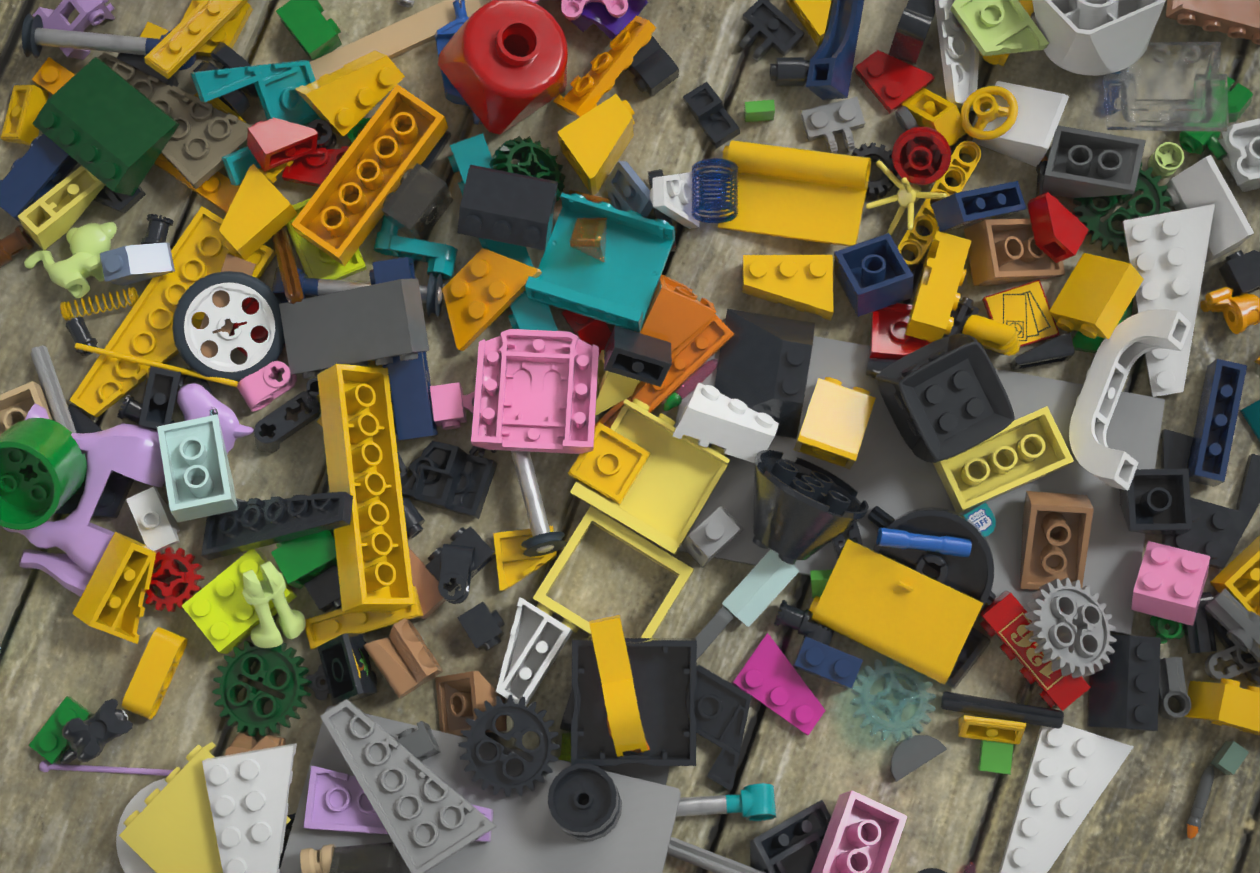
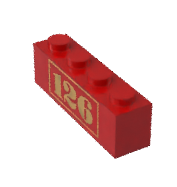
M1005 591L989 607L984 608L979 613L983 619L979 624L991 638L996 634L1003 643L999 648L1010 661L1016 658L1023 668L1019 672L1031 685L1034 682L1038 684L1043 690L1039 695L1050 708L1056 706L1063 711L1091 687L1082 676L1073 679L1071 674L1063 677L1061 669L1052 671L1051 661L1042 663L1043 652H1034L1038 646L1037 642H1029L1028 640L1034 635L1033 631L1025 628V626L1032 624V621L1025 617V614L1028 612L1011 592Z

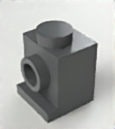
M420 721L416 723L419 728L418 730H415V728L407 729L397 735L399 739L396 741L417 759L423 761L441 751L429 724Z

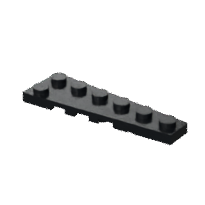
M347 492L312 494L310 496L293 495L292 498L286 499L277 496L271 497L270 500H260L259 498H250L244 502L236 500L238 510L206 517L201 556L208 560H213L350 525L353 496Z

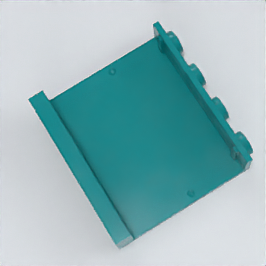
M562 193L560 196L562 209L538 267L542 274L538 278L528 277L525 285L527 297L640 333L675 240L674 226H671L662 219L651 220L644 218L641 214L632 210L625 212L615 209L606 202L595 203L588 201L579 194L568 195Z

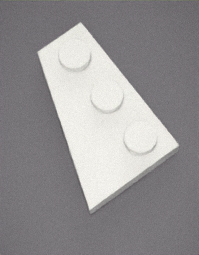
M698 171L653 178V188L650 190V200L653 207L688 229L699 227Z

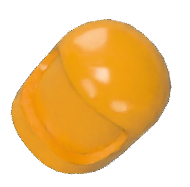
M1223 287L1207 293L1205 300L1200 302L1202 311L1223 312L1225 321L1234 334L1242 333L1248 326L1260 323V298L1258 296L1247 293L1232 297L1233 289L1229 287Z

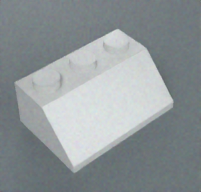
M1211 155L1171 178L1166 184L1168 189L1164 195L1171 197L1169 205L1174 206L1176 211L1215 204L1205 264L1237 249L1254 234Z

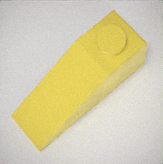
M81 165L18 215L24 231L43 250H46L69 231L105 184Z

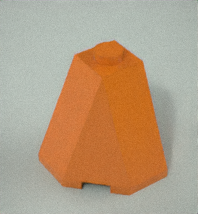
M661 275L640 333L670 342L672 352L714 317L716 313L714 304L705 298L698 301L697 295L692 292V289Z

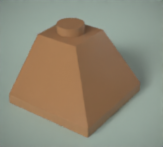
M479 671L435 677L441 732L464 736L460 731L470 730L471 728L465 721L466 718L472 720L477 718L473 710L474 708L484 712L486 710L484 701L487 700L492 706H495L496 696H499L502 702L505 703V700ZM507 715L499 716L495 722V727L499 732L507 731ZM486 730V731H485V734H486V733H494V732H492V731H490V730Z

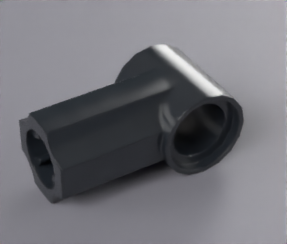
M1202 592L1193 626L1184 624L1188 654L1217 651L1212 620L1214 617L1204 608L1213 599L1211 592Z

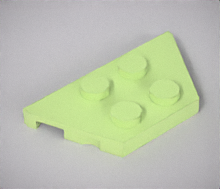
M955 0L951 6V12L983 56L1044 50L1049 44L1018 0Z

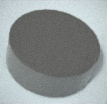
M906 106L895 111V117L904 132L918 127L916 120Z

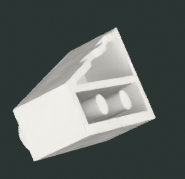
M519 597L496 692L505 698H508V695H512L515 704L523 696L525 697V706H527L573 631Z

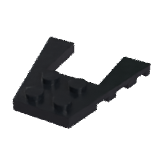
M1163 429L1161 431V468L1186 469L1194 437ZM1256 454L1248 456L1235 510L1190 497L1192 530L1185 534L1162 535V544L1210 556V567L1224 569L1260 504V456Z

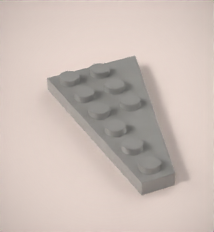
M344 700L320 716L411 873H426L497 827L349 700Z

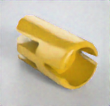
M971 315L964 324L962 334L973 336L985 349L1007 356L1015 355L1019 351L1020 342L1015 327L979 315Z

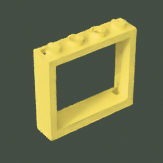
M590 506L534 595L533 599L538 602L536 607L550 616L556 613L564 618L562 624L572 629V631L577 633L580 628L589 634L588 638H592L588 621L552 600L547 594L591 524H594L678 576L641 638H653L694 569Z

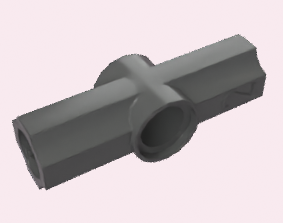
M1223 589L1204 608L1228 631L1229 639L1239 649L1249 652L1260 663V616L1252 611L1248 612L1226 589Z

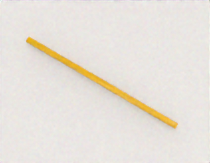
M80 343L75 344L76 349L146 366L181 372L184 375L233 387L238 386V381L205 377L192 370Z

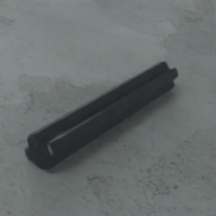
M948 691L942 694L941 708L945 710L1058 729L1062 727L1064 722V712L1061 710Z

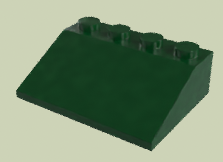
M97 57L93 58L46 101L32 123L113 192L130 196L134 195L180 125Z

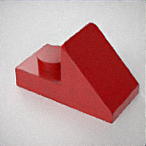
M568 310L563 311L562 316L574 334L589 345L593 346L594 344L598 346L600 355L611 335L606 323Z

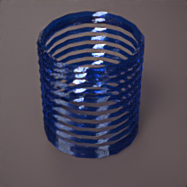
M718 158L704 159L696 162L692 166L691 216L698 221L706 223L732 221L738 216V166L730 160ZM703 166H722V167L730 168V169H732V170H734V171H730V170H728V169H723V168H713V167H711V168H703V169H699V170H697V171H696V169H697V168H700V167H703ZM709 170H717V171H724V172H729V173H726V174H725V173H721V172H707V173H700V172H702V171H709ZM703 180H723V181H703ZM706 184H721L719 186H706ZM703 189H722V190H703ZM707 193H720L719 195H707ZM703 198H722V199H703ZM726 209H728V211L719 212V213H707V212H701V211H699V210H705V211H720V210H726ZM695 212H696V213L701 214V215L713 216V215H724V214H728V213H730V212H734V213H732V214H730V215L722 216V217H703V216H699V215L695 214Z

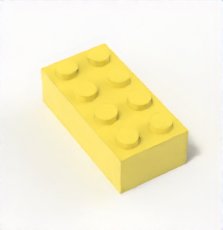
M1048 406L1014 420L1001 432L967 451L933 464L955 511L960 514L1071 464L1074 460Z

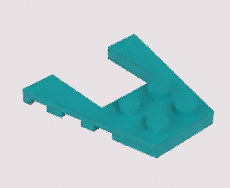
M308 60L190 73L201 102L210 101L254 83L267 120L278 118L307 127L311 121L321 119L295 90L297 87L316 81ZM248 147L222 157L231 184L235 186L242 183L241 180L244 179L251 165L254 164L258 169L261 168Z

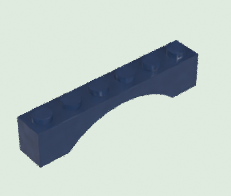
M864 0L832 1L828 29L818 51L810 59L806 87L822 100L848 98Z

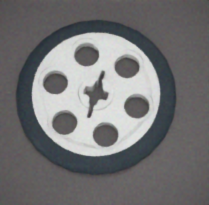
M224 271L212 273L199 279L180 298L173 316L172 330L174 342L181 358L192 370L205 377L225 378L238 382L248 375L259 371L269 363L276 361L285 344L279 298L269 286L258 278L242 272ZM219 290L226 291L230 296L229 304L223 308L216 307L212 301L213 294ZM249 297L255 298L259 302V310L252 315L246 314L242 310V302ZM197 312H204L209 317V324L204 329H197L192 324V317ZM230 319L232 323L238 324L247 322V324L235 329V335L230 336L228 332L222 331L213 333V331L225 326V320ZM256 326H263L268 331V338L263 343H256L251 338V331ZM208 340L214 341L218 345V353L212 358H207L201 353V345ZM236 347L244 348L248 353L247 361L241 365L233 363L230 358L231 351Z

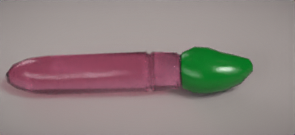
M712 359L700 367L676 393L668 396L663 410L667 412L682 403V399L695 390L698 382L702 383L715 370L718 361Z

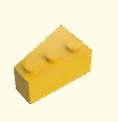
M936 231L923 264L905 335L929 342L942 339L944 334L950 335L954 323V318L950 317L952 310H956L960 299V293H957L958 286H962L966 275V269L963 268L971 240Z

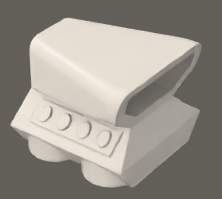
M1260 118L1233 124L1222 129L1223 139L1218 140L1228 153L1222 160L1242 192L1260 188Z

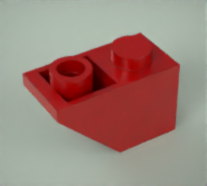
M1049 192L1029 200L1027 207L1035 244L1055 263L1075 256L1089 229Z

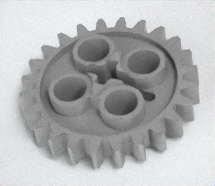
M1069 578L1061 581L1055 579L1040 586V590L1032 594L1034 600L1027 603L1032 611L1026 613L1025 617L1031 620L1032 624L1025 626V628L1033 631L1034 635L1028 640L1029 642H1037L1038 646L1034 652H1043L1042 663L1051 661L1053 672L1061 669L1063 677L1071 674L1073 679L1080 676L1084 678L1102 670V665L1110 662L1108 655L1115 652L1110 644L1117 641V639L1110 635V632L1116 630V627L1108 624V620L1113 616L1112 614H1105L1103 611L1107 604L1102 603L1099 605L1097 602L1099 594L1096 593L1091 596L1089 594L1090 586L1087 585L1081 588L1080 580L1071 583Z

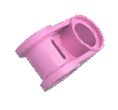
M274 361L240 380L237 389L251 412H255L291 390L297 382L296 374H291L289 367L285 363ZM280 371L283 372V380L281 382L277 381L279 378L278 373Z

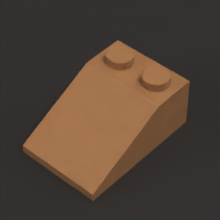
M985 219L964 229L965 238L971 240L968 256L974 286L1004 285L1065 275L1063 261L1055 263L1035 244L1030 219Z
M1026 491L1022 521L1020 589L1040 590L1039 587L1055 579L1061 581L1065 578H1069L1071 583L1080 580L1082 588L1094 509L1087 495Z

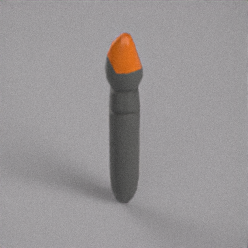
M1208 766L1203 771L1191 810V817L1187 820V837L1189 839L1194 838L1201 828V819L1215 776L1213 766Z

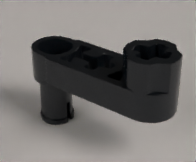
M312 378L307 382L306 391L301 392L255 425L254 437L258 450L269 453L276 452L280 448L281 442L319 417L321 407L317 378ZM300 403H303L305 410L301 411ZM290 412L293 415L298 413V421L294 422L292 419L286 421L287 413Z

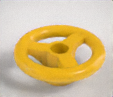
M987 86L976 90L969 95L961 107L962 128L968 135L979 140H991L1002 136L1011 129L1017 119L1018 104L1016 98L1010 91L999 86ZM993 95L1003 97L1009 106H999ZM972 105L978 117L974 126L969 121V111ZM997 117H1007L1000 127L991 131H983L988 122L995 120Z

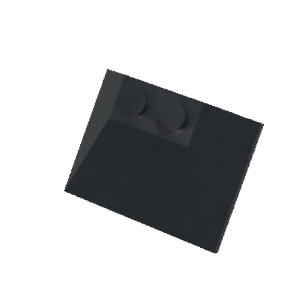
M727 309L725 325L734 333V336L720 349L714 387L728 398L738 399L744 402L748 408L771 416L775 422L779 423L775 436L796 439L806 391L815 323Z
M823 800L814 803L750 840V867L765 873H811L831 819V815Z

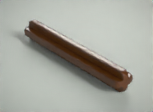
M284 226L272 236L285 295L290 304H295L296 302H302L304 296L288 230Z

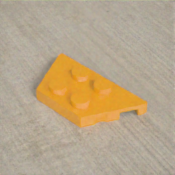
M482 248L442 288L457 349L465 351L526 290L525 285L528 277L538 278L542 274L541 270Z

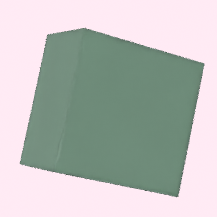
M1225 741L1210 764L1226 775H1234L1249 752L1235 741Z

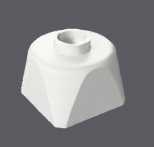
M1032 0L1037 27L1049 42L1047 48L1044 49L1046 55L1053 63L1067 71L1089 76L1112 74L1136 63L1148 47L1166 1Z

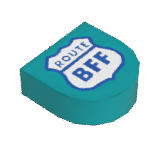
M986 502L963 515L973 522L985 537H988L996 527L995 516Z

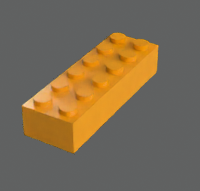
M397 84L291 225L297 234L345 267L449 128L445 116Z

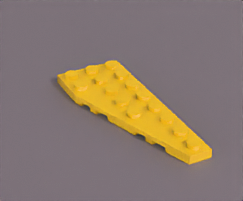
M201 206L171 250L175 272L152 278L104 348L105 350L166 364L179 353L174 342L172 330L173 316L178 301L196 281L212 273L221 272L227 254L232 255L221 243L225 238L218 231L224 219ZM264 244L246 259V261L256 264L252 276L260 279L276 255L274 250ZM238 252L234 255L235 257L243 259ZM197 312L192 317V324L197 329L201 327L205 316L204 312ZM100 355L69 401L97 418L142 383L147 377L150 366Z

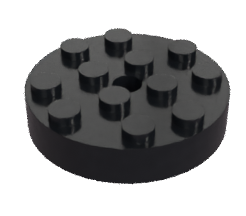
M930 507L909 511L896 518L886 527L915 534L970 539L972 548L969 557L944 555L939 552L910 548L877 546V542L873 551L923 575H926L923 570L926 562L937 564L940 566L941 572L938 576L930 578L982 602L983 608L989 598L994 582V560L987 539L973 522L957 512Z

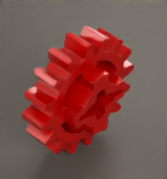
M172 547L166 548L165 554L162 551L157 552L149 590H145V595H148L145 603L152 605L156 602L155 609L163 611L166 606L168 612H175L176 605L184 610L182 605L185 601L194 596V591L199 592L202 589L200 586H197V582L204 580V576L197 574L202 565L199 563L192 564L195 556L193 554L185 556V550L182 548H178L176 553H174ZM177 560L185 565L188 572H182L179 569ZM161 564V567L153 574L155 569ZM171 574L181 578L171 581L170 584L160 581L170 578ZM188 585L186 590L180 595V591ZM154 586L162 590L164 599L156 594L153 589Z

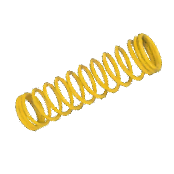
M135 287L128 288L129 299L132 303L130 305L127 300L126 291L123 288L122 291L125 298V306H123L120 301L119 292L116 290L118 308H116L113 303L112 293L109 292L111 309L108 308L105 295L102 293L104 311L100 308L98 296L95 295L97 312L94 311L91 297L88 296L91 308L90 314L86 310L84 299L81 298V304L84 309L83 315L80 314L78 303L75 299L76 317L79 315L84 317L85 314L91 316L92 312L98 314L99 310L105 313L106 308L111 312L113 307L118 310L120 306L126 308L127 304L132 307L139 299ZM61 302L60 310L63 319L69 321L72 317L76 318L72 313L70 302Z

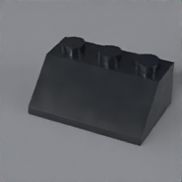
M470 165L460 204L457 233L545 251L552 233L558 182Z
M1111 635L1117 641L1110 644L1115 651L1113 654L1108 655L1110 662L1102 665V670L1089 675V686L1091 688L1088 691L1087 727L1158 731L1161 638Z

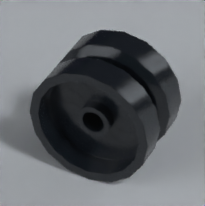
M220 42L211 51L212 60L220 69L251 66L242 56L223 42ZM202 61L193 72L217 70L218 68L208 61ZM254 83L240 88L251 97H259ZM240 89L218 97L239 116L250 107L248 98Z
M578 763L565 768L554 778L548 793V806L552 817L567 835L577 840L594 841L605 837L616 827L621 816L622 800L618 788L603 769L593 764ZM588 798L589 802L583 805L582 801Z

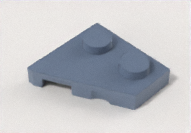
M618 161L605 183L612 206L625 212L628 210L638 212L644 218H647L653 208L650 200V190L627 161Z

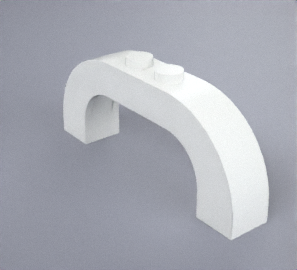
M1168 309L1147 310L1135 314L1117 325L1110 338L1104 339L1098 348L1091 367L1087 371L1081 393L1076 399V406L1069 426V441L1072 452L1084 469L1111 487L1128 491L1139 463L1125 451L1108 448L1106 442L1107 429L1132 365L1146 352L1160 348L1182 351L1192 323L1179 311Z

